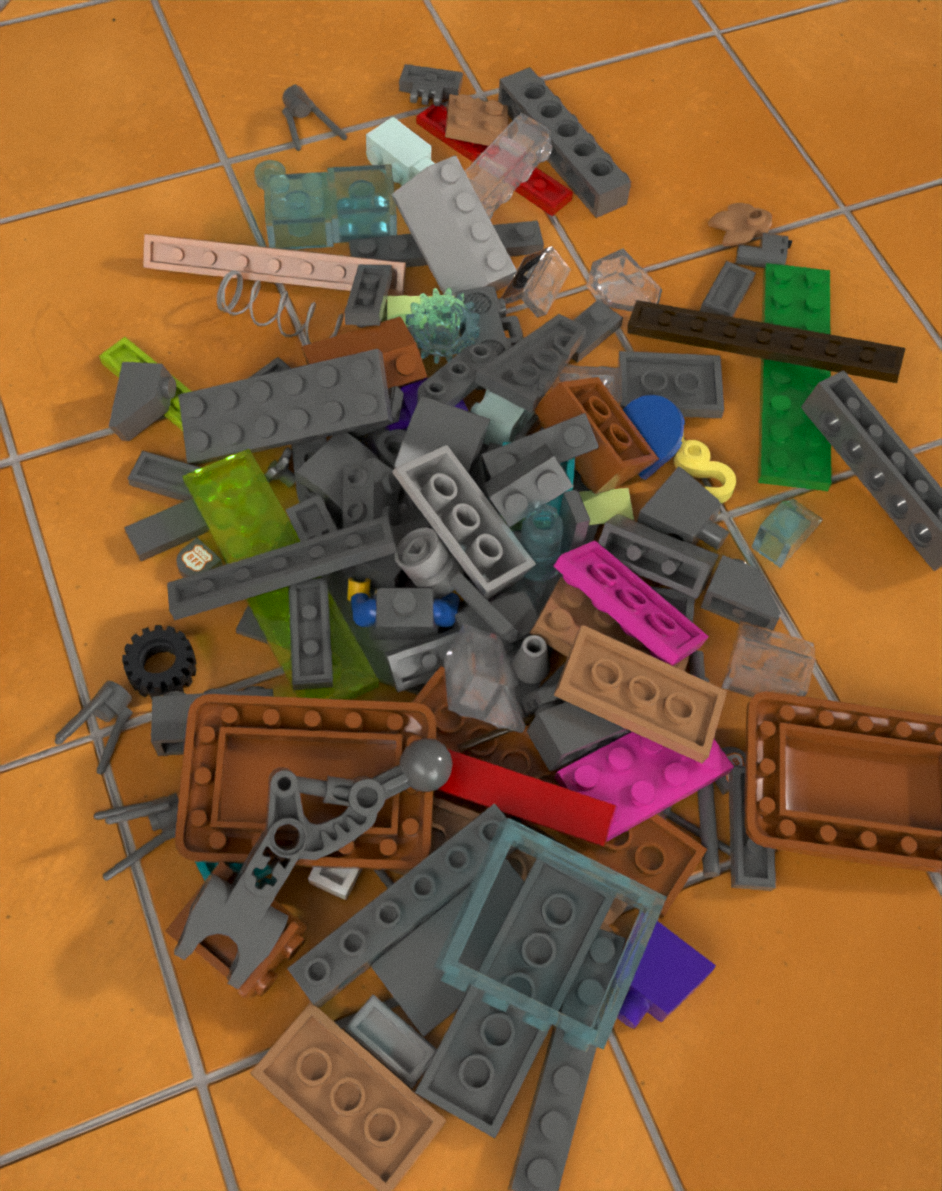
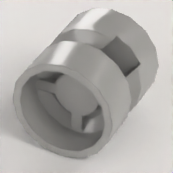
M427 527L418 528L402 538L396 547L397 553L394 554L395 562L418 588H431L439 598L449 595L454 591L449 581L458 572L462 575L464 574L462 566L433 529Z

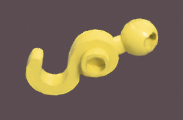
M683 432L681 447L674 455V466L676 469L681 467L692 477L718 479L722 483V487L705 486L704 488L714 495L720 503L726 502L732 496L736 485V475L733 470L726 464L710 461L711 456L708 447L697 440H685Z

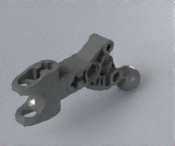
M431 738L414 740L403 751L399 765L373 778L358 776L351 780L327 776L326 781L296 776L286 767L274 769L268 778L266 827L232 884L213 873L207 878L191 904L183 932L174 949V955L186 960L206 936L214 934L229 936L237 944L238 950L227 976V984L239 989L257 966L269 956L285 928L288 915L270 905L297 860H317L355 840L374 824L377 813L383 807L386 799L410 787L416 791L430 792L443 786L451 775L453 765L451 754L446 746ZM300 793L321 796L324 803L348 807L339 816L323 823L314 824L309 822L303 815ZM285 824L295 826L298 835L293 843L283 846L274 841L275 832L280 826ZM268 846L277 856L285 859L281 862L275 856L270 864L273 877L271 879L264 877L259 883L256 882L257 878L253 870L256 867L259 869L266 867L270 860V855L264 849Z

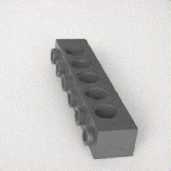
M529 67L499 79L498 102L508 106L509 117L596 218L627 205L631 188V181L628 175L620 170L613 162L611 156L598 145L593 135L583 128L576 116L567 110L560 98L552 93L541 77H538Z
M844 370L819 382L801 408L932 570H938L942 567V488Z
M494 803L287 969L313 1005L322 1007L369 969L371 964L504 857L506 858L521 846L522 836Z

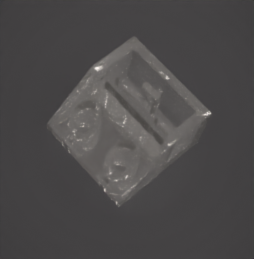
M740 620L721 688L749 697L764 691L805 697L816 659L814 643Z
M463 624L444 658L448 710L456 712L463 717H472L491 723L498 728H507L522 733L526 727L518 677L500 636Z

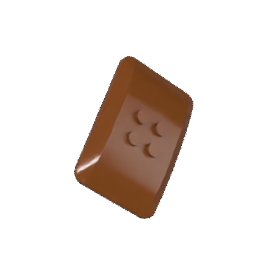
M769 691L755 694L748 702L746 709L745 829L749 838L757 845L793 853L863 864L942 873V716Z
M206 694L198 697L190 705L187 717L175 832V846L179 854L187 860L195 862L220 863V861H224L229 864H244L266 827L268 778L274 769L286 767L296 776L326 781L327 776L351 780L358 776L373 778L399 765L403 751L414 740L422 738L436 739V718L434 713L424 704L411 702ZM410 787L386 799L383 807L377 813L374 824L362 835L339 850L317 860L299 859L294 867L412 870L430 854L433 791L421 792ZM300 793L303 815L309 822L314 824L323 823L337 817L348 807L324 803L321 796ZM290 824L280 826L275 832L274 841L283 846L293 843L298 835L297 828ZM268 846L264 849L270 855V860L267 863L268 866H270L275 856L281 862L285 859L277 856Z

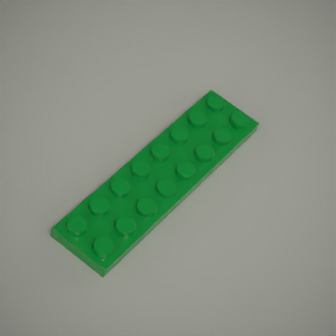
M766 263L763 271L762 322L831 334L830 270ZM761 358L758 483L821 491L829 490L831 486V444L803 411L801 406L819 382L831 377V371Z

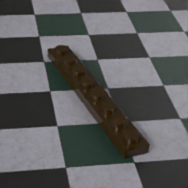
M636 300L627 325L628 334L838 373L844 370L849 375L892 383L898 382L906 349L904 347Z

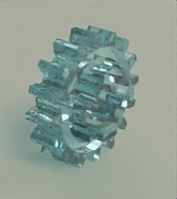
M434 288L433 297L428 298L427 295L422 293L420 294L421 304L411 303L410 309L412 314H406V325L409 326L407 328L414 338L417 347L422 348L421 358L425 359L429 354H432L436 364L444 356L449 362L453 359L454 354L458 355L465 347L475 344L474 338L479 337L480 327L476 325L479 324L480 316L473 313V302L464 304V294L462 292L455 298L452 297L451 288H447L445 295H440L438 289ZM425 315L427 322L423 324V329L420 330V322ZM465 322V332L462 336H460L458 329L461 328L462 323Z

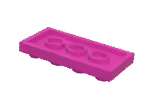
M595 540L562 554L554 565L563 574V579L569 585L583 591L591 598L592 604L598 610L608 613L620 623L621 629L627 635L637 638L649 648L650 654L656 659L674 666L701 648L709 637Z
M631 732L557 771L554 778L560 787L617 806L607 842L729 774L734 766L715 739L713 740L709 757L703 763H700Z

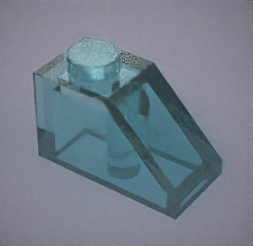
M795 499L782 501L760 525L752 548L781 568L819 526L823 518Z

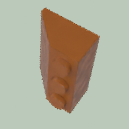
M401 316L380 323V326L370 325L301 347L307 365L379 349L383 353L388 389L394 386L401 389V387L427 378L417 344Z
M599 377L560 382L534 410L540 418L544 429L586 413L599 448L576 457L574 467L581 475L583 484L592 490L594 494L617 488L659 460Z

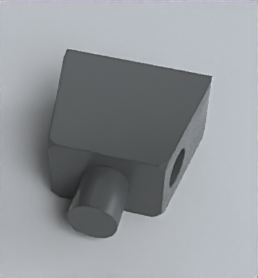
M678 467L640 510L637 522L647 525L653 530L682 542L686 541L696 545L702 540L716 550L722 546L729 534L727 530L715 523L721 507L720 501L681 467Z

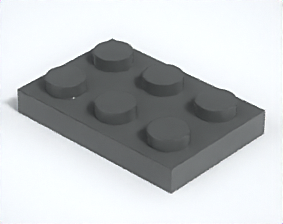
M619 351L618 390L619 406L622 409L639 397L658 395L676 405L683 417L722 418L724 399L720 355Z

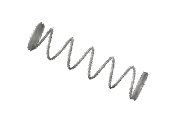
M232 270L225 275L217 292L216 301L220 311L236 316L249 308L253 322L257 326L262 327L270 324L277 318L281 334L288 338L299 334L305 328L308 344H311L308 326L316 308L315 302L311 303L306 322L294 334H286L281 328L280 313L288 299L287 291L283 292L280 298L278 311L275 316L264 324L258 323L253 316L252 303L259 293L260 280H257L253 285L249 304L243 310L236 313L230 310L235 307L241 296L243 278L241 273L236 270ZM237 275L235 294L232 301L226 306L225 288L232 276ZM343 313L339 315L335 330L329 338L337 336V332L343 322Z

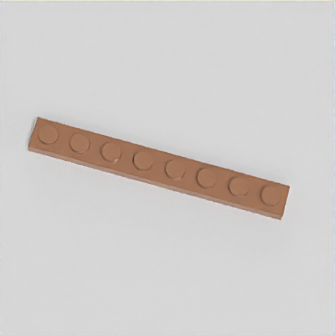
M144 234L143 268L225 277L230 271L236 270L241 273L243 279L351 291L359 264L392 265V280L388 295L401 296L404 293L406 262Z

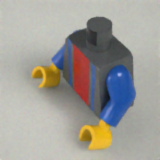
M352 577L348 579L347 600L351 601L353 619L358 626L369 627V640H422L442 633V627H449L455 623V614L458 613L460 601L464 600L455 590L440 599L431 588L376 589L372 598L369 599L371 585L369 578H365L364 582L354 581Z

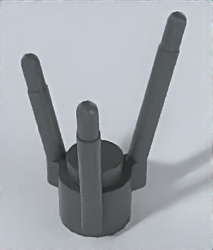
M294 84L285 90L282 100L286 107L282 110V113L287 119L291 137L297 151L301 150V145L293 117L304 118L311 111L342 140L347 139V135L314 104L302 87Z
M106 681L92 700L55 735V743L57 745L62 744L92 714L105 722H110L112 718L117 719L96 770L98 774H103L123 726L133 713L127 708L132 700L131 695L119 684L113 681Z
M176 793L152 801L113 808L94 814L95 820L105 819L108 825L148 816L153 832L159 829L162 830L161 834L103 874L104 880H110L165 841L175 838L179 803Z

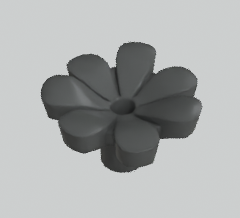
M289 447L284 450L278 462L274 460L267 468L269 470L260 476L257 483L266 486L269 482L279 479L288 488L295 483V474L288 469L289 459L293 453Z

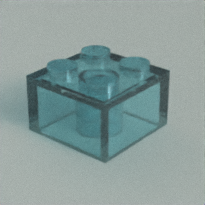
M391 164L327 168L333 243L397 235L396 204L392 198L394 184Z
M328 173L263 175L265 222L269 247L280 249L334 247Z

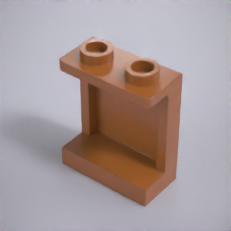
M220 861L212 873L232 884L240 870L233 864ZM203 884L165 930L177 942L186 924L191 904ZM275 899L270 906L288 915V920L269 956L257 966L239 988L237 993L243 998H252L256 994L263 996L276 981L278 975L274 971L283 959L291 960L305 943L302 935L308 927ZM214 934L206 936L196 946L195 951L227 978L230 967L236 957L238 946L226 935Z

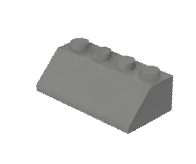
M456 155L426 167L392 194L397 208L443 295L454 296V309L456 291L487 286L495 287V291L508 286L517 270Z
M448 445L398 466L392 471L481 594L490 600L513 587L536 565Z

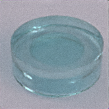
M263 161L254 170L256 184L263 190L275 191L282 188L286 183L285 167L278 161Z

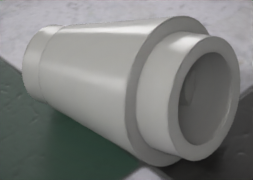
M537 635L525 638L512 661V669L516 677L525 683L534 684L544 680L551 668L546 643L543 638Z

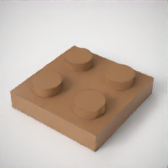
M449 94L445 137L505 149L508 139V106L494 100L482 101L464 94Z

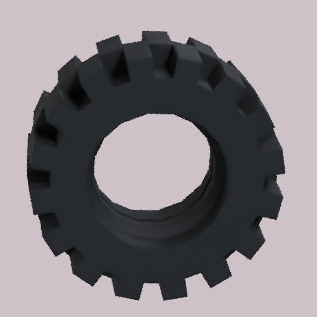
M155 625L154 631H150L147 627L142 629L143 635H133L131 637L133 644L127 643L124 648L126 655H122V662L127 678L135 691L138 690L139 694L145 698L149 694L152 699L153 696H164V694L172 691L184 692L182 686L186 685L189 687L193 682L191 676L196 675L197 669L195 664L197 663L193 648L184 633L181 631L176 633L175 628L171 626L163 630L162 625ZM168 652L176 656L174 664L164 672L150 673L144 670L146 661L157 653Z

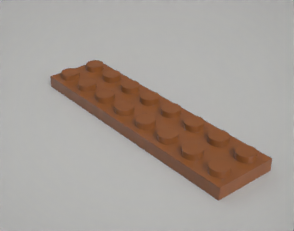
M440 666L411 702L424 704L432 710L436 718V740L444 744L447 749L560 786L554 777L557 771L568 765L550 772L527 733L528 725L463 752L459 751V744L519 719L444 667ZM657 814L607 841L604 847L520 819L549 841L564 846L563 851L586 867H595L600 877L660 919L666 915L707 851L706 847Z

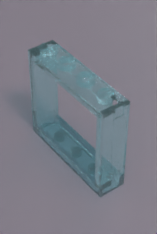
M507 818L501 821L434 968L444 972L441 981L462 992L466 991L468 985L485 992L481 1001L506 1013L508 1006L511 1005L525 1012L521 1021L541 1031L547 1032L549 1025L564 1031L565 1034L562 1041L584 1052H587L590 1045L604 1050L667 897ZM510 846L640 910L591 1027L458 962Z

